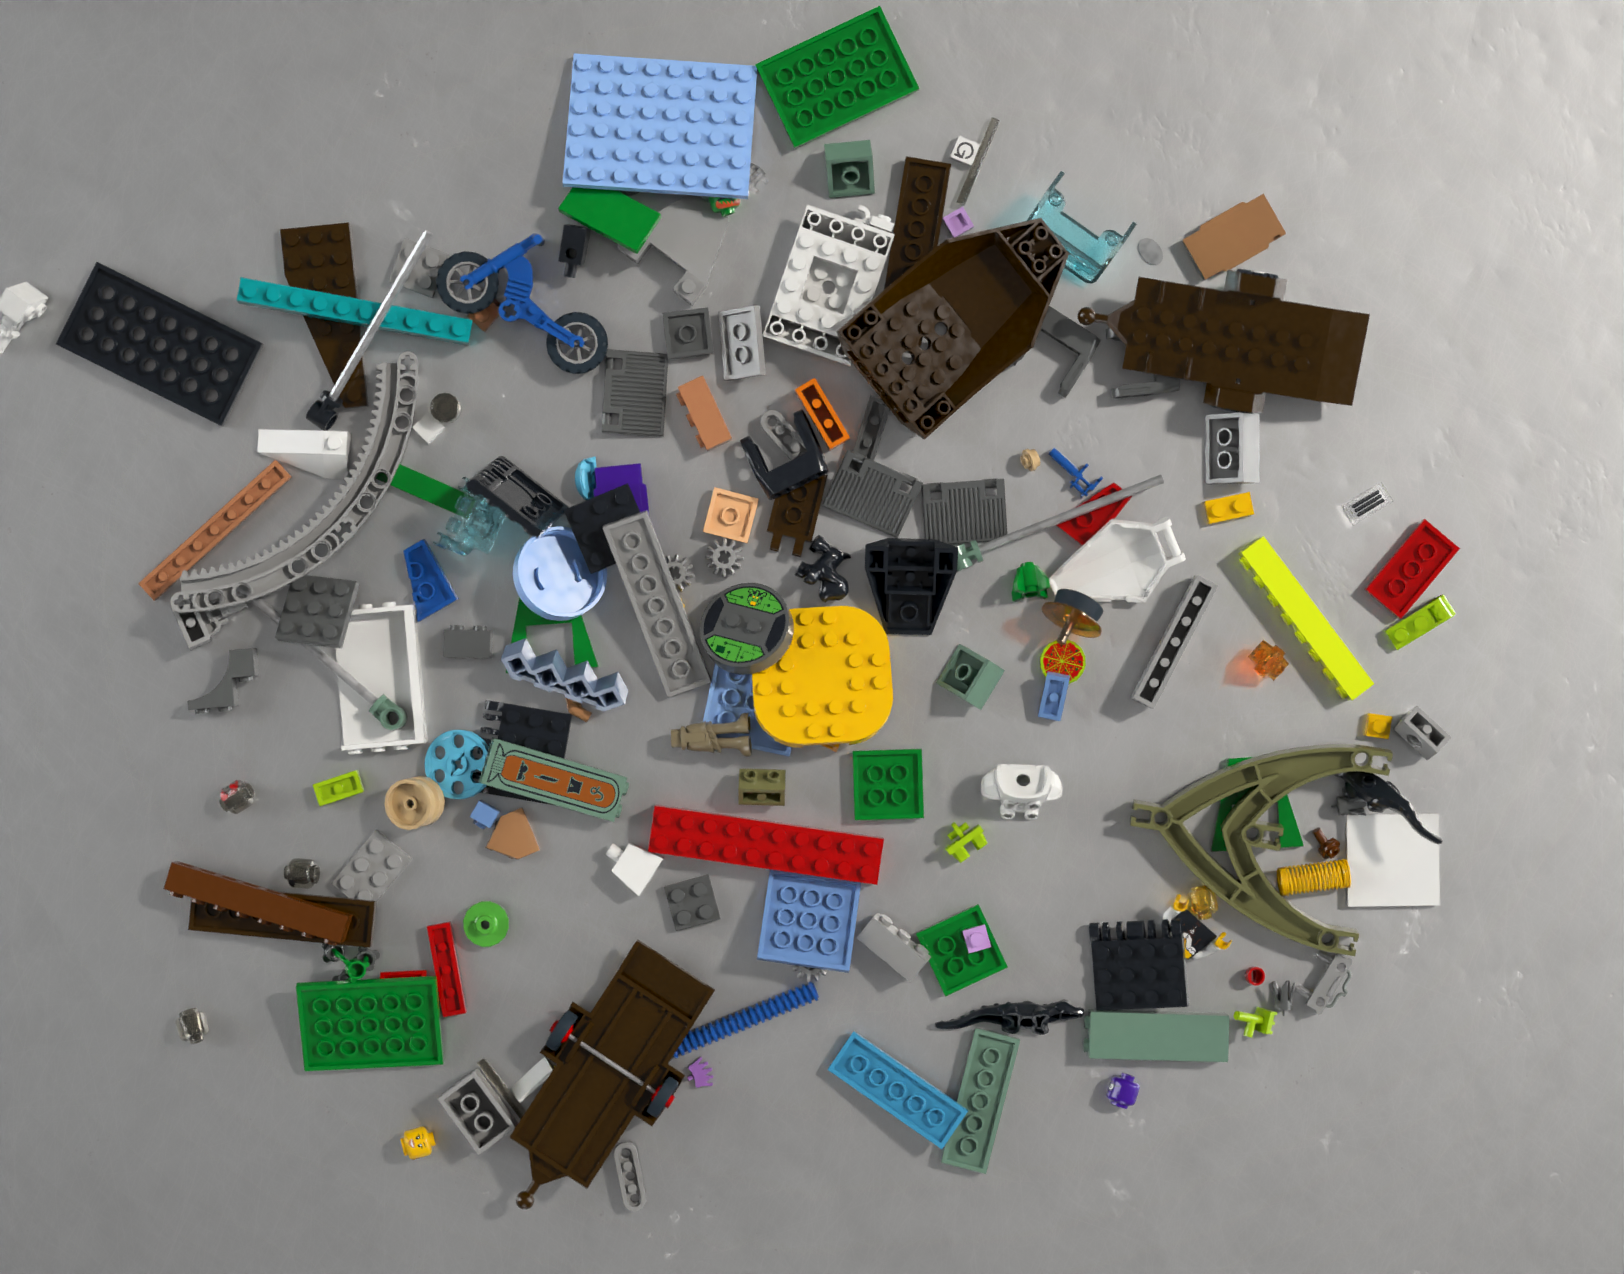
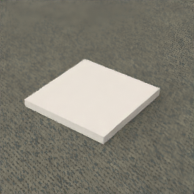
M1417 813L1422 824L1431 833L1439 837V813ZM1400 814L1345 815L1346 860L1348 861L1351 873V887L1346 888L1348 907L1440 906L1439 844H1435L1419 835Z

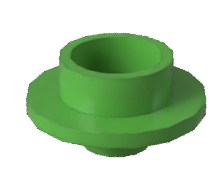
M481 901L474 904L466 912L463 927L467 938L474 944L481 947H491L500 943L506 936L509 929V918L506 911L499 904L491 901ZM484 920L488 921L490 924L489 928L487 929L483 928L481 925L482 921Z

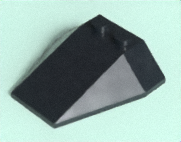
M886 538L865 545V571L886 634L932 635L957 572L958 547L935 539Z

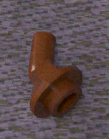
M1320 827L1312 831L1321 846L1318 848V852L1322 858H1334L1340 851V842L1335 838L1327 840Z

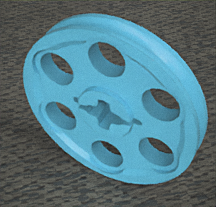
M447 731L439 735L427 750L425 757L426 776L438 783L444 797L451 799L473 797L487 786L480 782L476 783L472 775L477 769L482 772L489 746L479 735L471 731ZM457 735H461L464 738V745L461 748L456 747L454 744V739ZM439 746L445 749V756L442 759H438L435 755V751ZM477 746L483 750V756L479 760L473 757V750ZM462 760L461 765H463V768L456 769L457 764H455V761ZM439 769L445 773V779L442 782H438L435 779V773ZM457 781L462 782L464 786L461 794L455 793L453 788Z

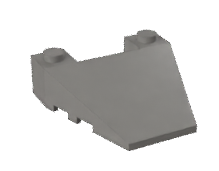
M685 195L658 212L662 218L638 254L621 245L618 246V249L637 265L651 246L660 251L686 271L673 290L674 293L693 306L707 287L730 219L727 216L722 217L721 213L713 212L710 203L702 197Z

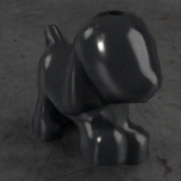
M818 535L812 541L809 550L813 553H820L822 556L814 564H807L802 561L794 575L804 578L803 582L809 585H814L817 581H820L819 597L822 602L842 600L848 594L849 585L848 581L836 572V569L843 560L850 559L851 555L830 545L824 537Z

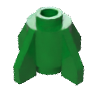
M1033 562L1022 563L1016 569L1014 586L1011 592L1012 601L1017 602L1024 599V597L1032 598L1037 596L1042 599L1048 598L1049 578Z

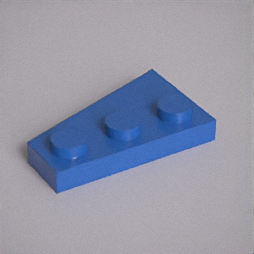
M425 539L403 550L408 576L411 580L412 596L416 605L418 622L459 599Z

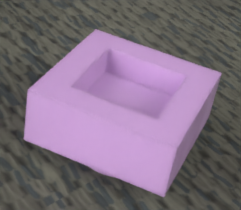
M963 206L942 218L953 238L974 228Z
M985 924L962 930L968 953L991 947Z

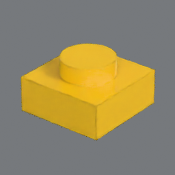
M1368 713L1364 736L1389 739L1392 717Z

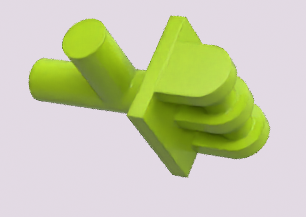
M1256 1006L1255 1014L1235 1011L1233 1017L1235 1020L1246 1022L1243 1035L1252 1038L1254 1030L1272 1035L1273 1031H1271L1272 1025H1275V1021H1273L1274 1016L1278 1012Z

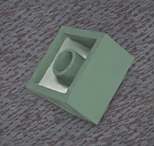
M870 140L824 144L829 198L875 194L873 155Z
M959 644L936 683L981 710L1005 670Z

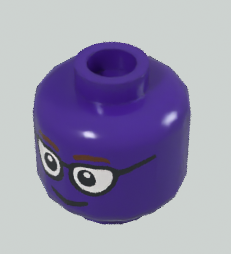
M1121 1073V1077H1112L1107 1092V1097L1111 1100V1104L1125 1109L1135 1104L1140 1085L1134 1081V1076Z

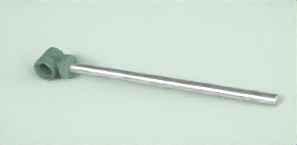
M1162 475L1155 476L979 546L976 540L970 541L971 546L967 548L965 544L957 546V571L972 566V560L977 559L978 563L984 561L981 554L1163 484Z
M247 586L238 587L237 590L245 597L249 595V588ZM261 598L251 601L279 625L281 615ZM301 644L372 705L369 712L381 722L384 728L395 730L405 726L408 716L403 708L398 707L384 694L377 698L316 645ZM392 712L398 715V722L396 724H392L389 720V715Z

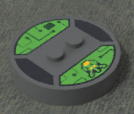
M741 583L723 590L707 605L700 622L701 642L713 662L725 671L743 675L761 672L779 661L788 650L794 633L793 617L784 599L772 588L759 583Z

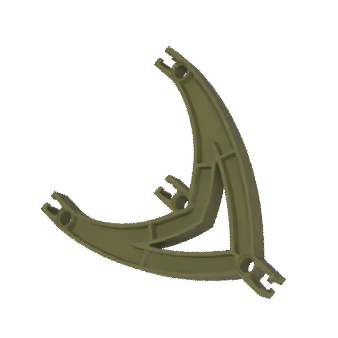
M1327 744L1296 747L1256 756L1204 777L1163 804L1133 799L1132 809L1150 811V818L1136 819L1135 816H1130V826L1160 831L1179 858L1208 888L1251 920L1298 943L1327 952L1355 956L1356 949L1354 943H1350L1349 946L1338 943L1340 936L1353 937V941L1358 942L1359 933L1357 929L1323 923L1291 904L1285 897L1281 896L1265 876L1254 857L1251 846L1280 851L1281 844L1279 838H1275L1274 842L1264 840L1263 832L1275 831L1278 832V836L1282 837L1284 831L1282 824L1259 821L1258 819L1286 794L1316 779L1343 772L1362 771L1389 776L1390 769L1388 764L1383 763V768L1371 765L1372 757L1386 756L1387 761H1392L1393 753L1388 749L1364 745ZM1358 753L1366 754V760L1363 763L1355 762V757ZM1251 787L1233 806L1221 824V831L1228 855L1239 877L1237 879L1202 847L1183 822L1213 803ZM1163 812L1167 815V818L1164 822H1156L1154 820L1155 815ZM1250 828L1258 829V834L1253 838L1246 836V832ZM1324 934H1333L1330 942L1325 943L1321 941Z

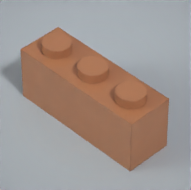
M703 375L679 386L680 392L676 396L681 406L686 405L689 414H686L690 426H696L699 432L695 437L700 447H706V450L710 451L731 441L732 437Z

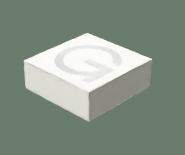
M959 136L950 158L971 167L980 144Z

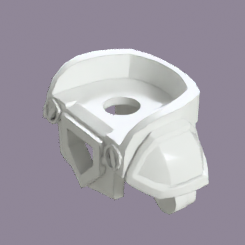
M999 764L983 777L981 792L986 798L1001 800V804H1003L1000 806L1002 818L1012 819L1015 817V812H1023L1025 819L1033 820L1038 818V809L1043 804V801H1054L1062 796V783L1058 775L1049 766ZM1023 782H1030L1027 786H1020L1018 784Z

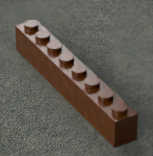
M180 861L171 862L164 889L170 891L169 895L178 898L188 896L192 898L191 901L201 905H205L206 902L214 904V909L224 912L230 909L236 911L235 915L243 918L253 916L258 918L257 922L266 925H271V923L279 924V928L282 930L293 932V929L301 931V935L304 937L315 939V936L324 938L323 942L337 946V943L345 942L353 916L346 912Z

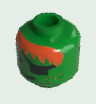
M708 197L712 211L721 213L722 217L734 214V209L740 205V199Z

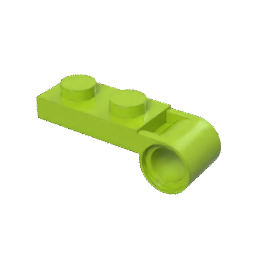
M1442 594L1428 602L1424 607L1387 628L1385 632L1396 649L1399 650L1447 621L1456 613L1445 595Z

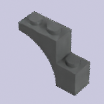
M257 648L229 650V664L221 682L205 696L187 701L188 710L195 709L196 714L210 713L209 708L218 707L219 712L232 711V706L239 705L236 678L239 677V682L253 681V676H259Z

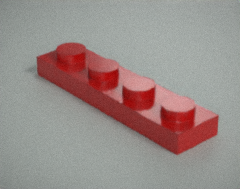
M451 922L428 925L427 931L435 976H437L443 1017L464 1014L467 1010Z

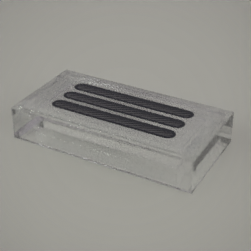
M1380 482L1341 507L1352 525H1355L1394 501L1384 484Z

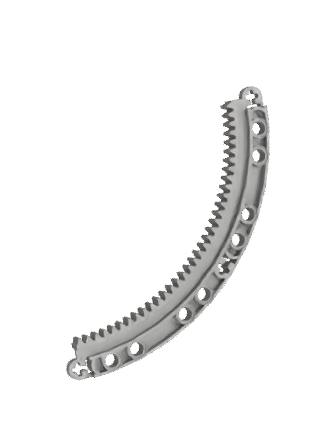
M403 352L399 355L397 363L382 362V364L376 366V371L381 372L376 375V380L381 381L376 384V389L380 390V392L375 393V398L379 399V401L373 403V406L378 409L372 410V415L376 419H370V424L374 427L367 429L371 436H365L364 438L368 445H361V449L365 453H358L357 457L361 462L354 461L353 463L357 469L349 470L352 478H344L347 486L339 485L342 493L334 492L336 500L328 499L330 507L322 506L324 514L316 512L317 520L315 521L310 518V527L303 524L302 533L295 530V538L288 535V543L280 540V548L271 545V553L264 549L262 557L255 553V560L247 556L246 564L239 559L237 560V567L230 562L228 569L220 565L218 572L214 567H211L210 573H207L206 569L202 568L200 575L193 569L191 576H189L186 570H183L180 576L181 592H176L170 600L173 610L180 613L217 610L246 603L276 592L306 576L323 564L357 533L377 508L388 490L406 449L413 425L418 390V359L414 353ZM405 356H410V360H414V364L410 365V371H415V375L408 372L400 375V371H406L405 365L401 364V361L405 360ZM403 390H410L413 393V398L407 402L403 401L400 398V393ZM405 417L409 421V425L404 429H400L395 424L396 419ZM378 473H384L387 475L388 481L384 485H378L374 481L375 476ZM365 496L373 499V506L369 509H364L360 506V500ZM342 523L345 525L350 523L351 533L344 532L341 536L344 541L340 543L339 538L332 532L335 530L339 533L342 530L340 526ZM320 544L328 547V554L324 557H319L315 554V548ZM297 560L305 563V570L302 573H295L292 569L293 563ZM240 586H247L249 588V595L244 599L239 598L236 594ZM214 592L220 593L222 597L221 603L218 605H212L209 602V596ZM193 594L192 603L196 609H191L190 604H185L184 609H180L179 605H175V600H179L181 595L185 600H190V595Z

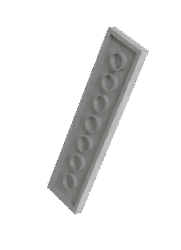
M647 510L603 525L602 528L667 697L711 683L709 672Z

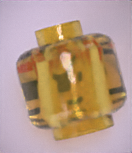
M1206 885L1191 888V892L1186 895V899L1189 900V912L1194 916H1198L1199 920L1211 919L1212 913L1218 911L1216 894Z

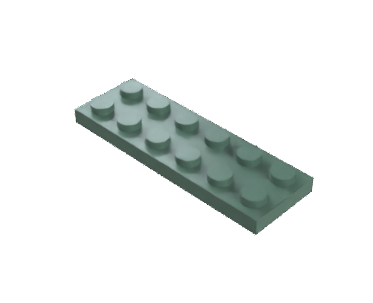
M975 1027L956 1100L968 1112L945 1144L941 1163L986 1174L1020 1044L1019 1038Z

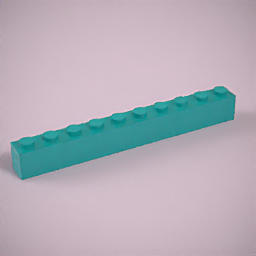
M242 277L240 278L237 295L238 304L363 327L370 325L382 304ZM392 305L378 329L469 346L473 320Z

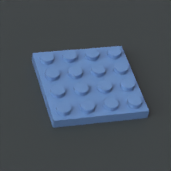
M770 869L757 960L849 973L861 882Z

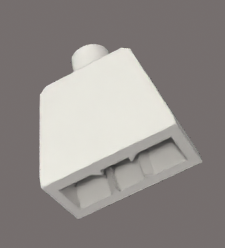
M629 843L625 850L612 844L605 854L617 862L612 872L638 896L664 858L654 852H648L647 849L633 843Z

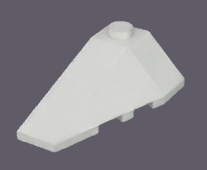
M258 429V453L326 479H344L349 477L351 433L343 431Z

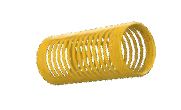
M1340 859L1333 862H1321V864L1317 862V864L1309 863V865L1301 864L1293 865L1292 867H1278L1277 882L1281 896H1288L1289 892L1291 895H1293V892L1296 895L1297 891L1299 894L1301 892L1305 894V892L1309 893L1310 891L1312 893L1318 890L1321 892L1322 889L1323 891L1326 889L1329 891L1330 888L1333 890L1334 887L1336 890L1338 887L1340 889L1342 887L1344 889L1350 888L1351 873L1348 861Z

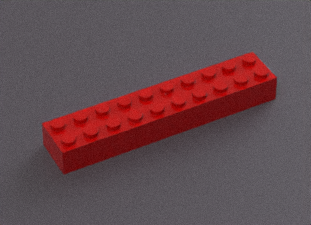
M656 804L654 806L648 852L877 885L884 838Z

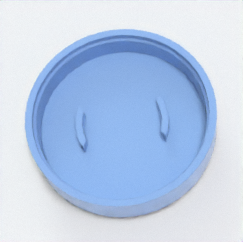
M562 526L550 527L538 539L532 536L521 546L514 560L513 581L519 597L531 611L546 619L566 621L583 615L600 600L606 587L607 568L590 574L572 529Z

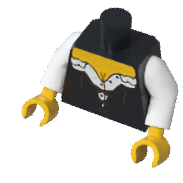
M1176 895L1174 903L1163 914V919H1168L1170 937H1172L1171 919H1182L1185 958L1196 960L1212 955L1220 949H1227L1232 940L1229 942L1222 940L1226 933L1222 932L1215 939L1217 936L1187 910L1189 900L1187 899L1185 903H1180L1181 895Z

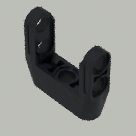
M802 409L793 413L794 424L807 453L769 471L758 445L753 442L751 437L747 436L740 440L755 477L769 500L779 498L828 472L821 446Z

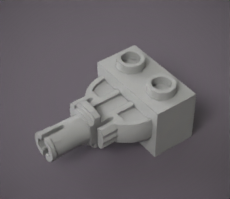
M190 597V600H183L175 604L179 605L180 609H184L185 604H190L191 609H196L193 606L192 597ZM216 598L209 602L212 605H215L217 603H220L219 598ZM246 603L211 611L180 613L171 607L190 650L212 642L211 637L218 633L221 626L229 623L226 617L248 608Z

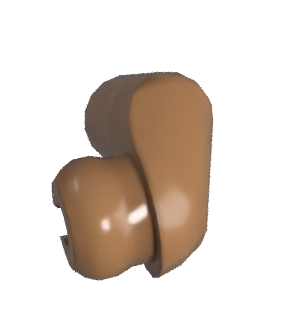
M566 698L568 712L587 723L592 712L583 708L581 703Z

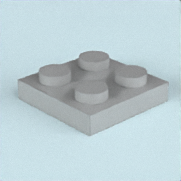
M404 238L389 279L390 283L395 282L417 242ZM426 246L403 287L434 298L437 289L436 278L438 270L449 255Z

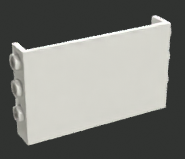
M395 602L381 603L382 607L373 608L372 604L358 605L359 609L352 610L342 649L335 648L337 664L377 698L384 694L398 707L403 708L407 712L408 719L402 728L395 730L384 728L381 722L369 712L372 705L338 677L344 740L341 750H348V754L362 753L363 748H371V752L385 751V746H394V750L408 749V744L427 743L416 605L396 606ZM395 712L389 715V720L392 724L398 722V715Z

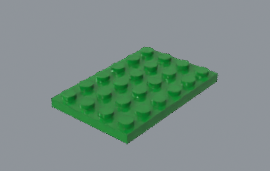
M881 6L873 8L755 64L794 149L919 91V86Z
M437 976L356 980V983H351L350 980L296 984L304 1071L443 1065L444 1054Z

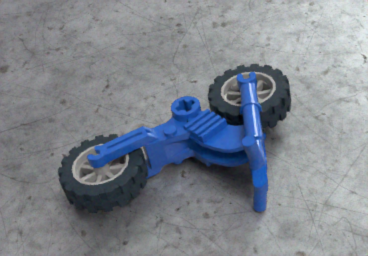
M532 234L492 259H487L475 252L464 251L451 255V257L443 262L436 278L437 291L442 301L452 310L472 314L487 308L497 296L499 287L498 273H500L499 270L505 267L508 272V282L504 293L506 301L502 302L499 306V315L503 320L514 322L518 319H525L536 328L547 331L546 346L548 355L552 362L563 371L573 374L589 372L600 365L606 356L608 348L607 333L596 318L587 313L572 312L564 314L553 321L529 298L533 288V270L531 263L523 255L535 245H544L545 240L541 235ZM470 265L469 273L464 275L459 267ZM455 270L460 274V280H451ZM485 280L484 289L477 286V284ZM451 284H462V287L454 294ZM474 288L482 292L475 299L472 298L471 290ZM464 289H467L469 300H463L458 297ZM512 304L515 305L516 315H510L507 318V312L504 311V308L506 306L511 307ZM580 326L578 335L573 334L569 327ZM583 327L588 329L592 335L582 338ZM594 338V349L585 346V341ZM560 344H568L571 347L565 355L561 350ZM581 347L591 352V354L583 360L580 351ZM574 349L577 350L578 360L568 358Z

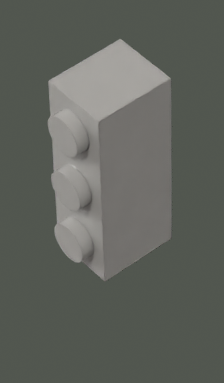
M877 913L857 939L906 980L911 982L931 956L924 946L915 944L906 931L898 930L892 925L893 922L889 917Z

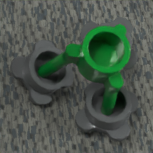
M322 944L324 949L322 960L329 963L330 961L337 962L341 960L346 964L342 973L334 976L332 981L350 980L351 983H356V980L361 979L366 971L374 969V963L380 957V953L377 950L359 947L357 956L348 960L344 957L345 950L343 945Z

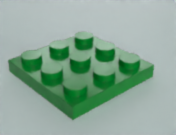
M922 749L853 751L855 820L924 818Z
M979 904L916 933L921 945L928 950V954L931 956L929 963L945 997L1008 968ZM985 924L991 947L968 953L962 930Z

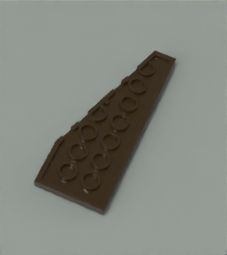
M349 222L280 229L284 274L289 286L358 299ZM303 316L335 385L362 339L361 326ZM364 356L361 357L339 395L343 400L345 409L369 406Z

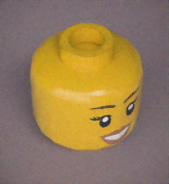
M424 1126L404 1132V1137L400 1138L404 1155L409 1156L412 1160L431 1155V1146L436 1145L433 1132L428 1133Z

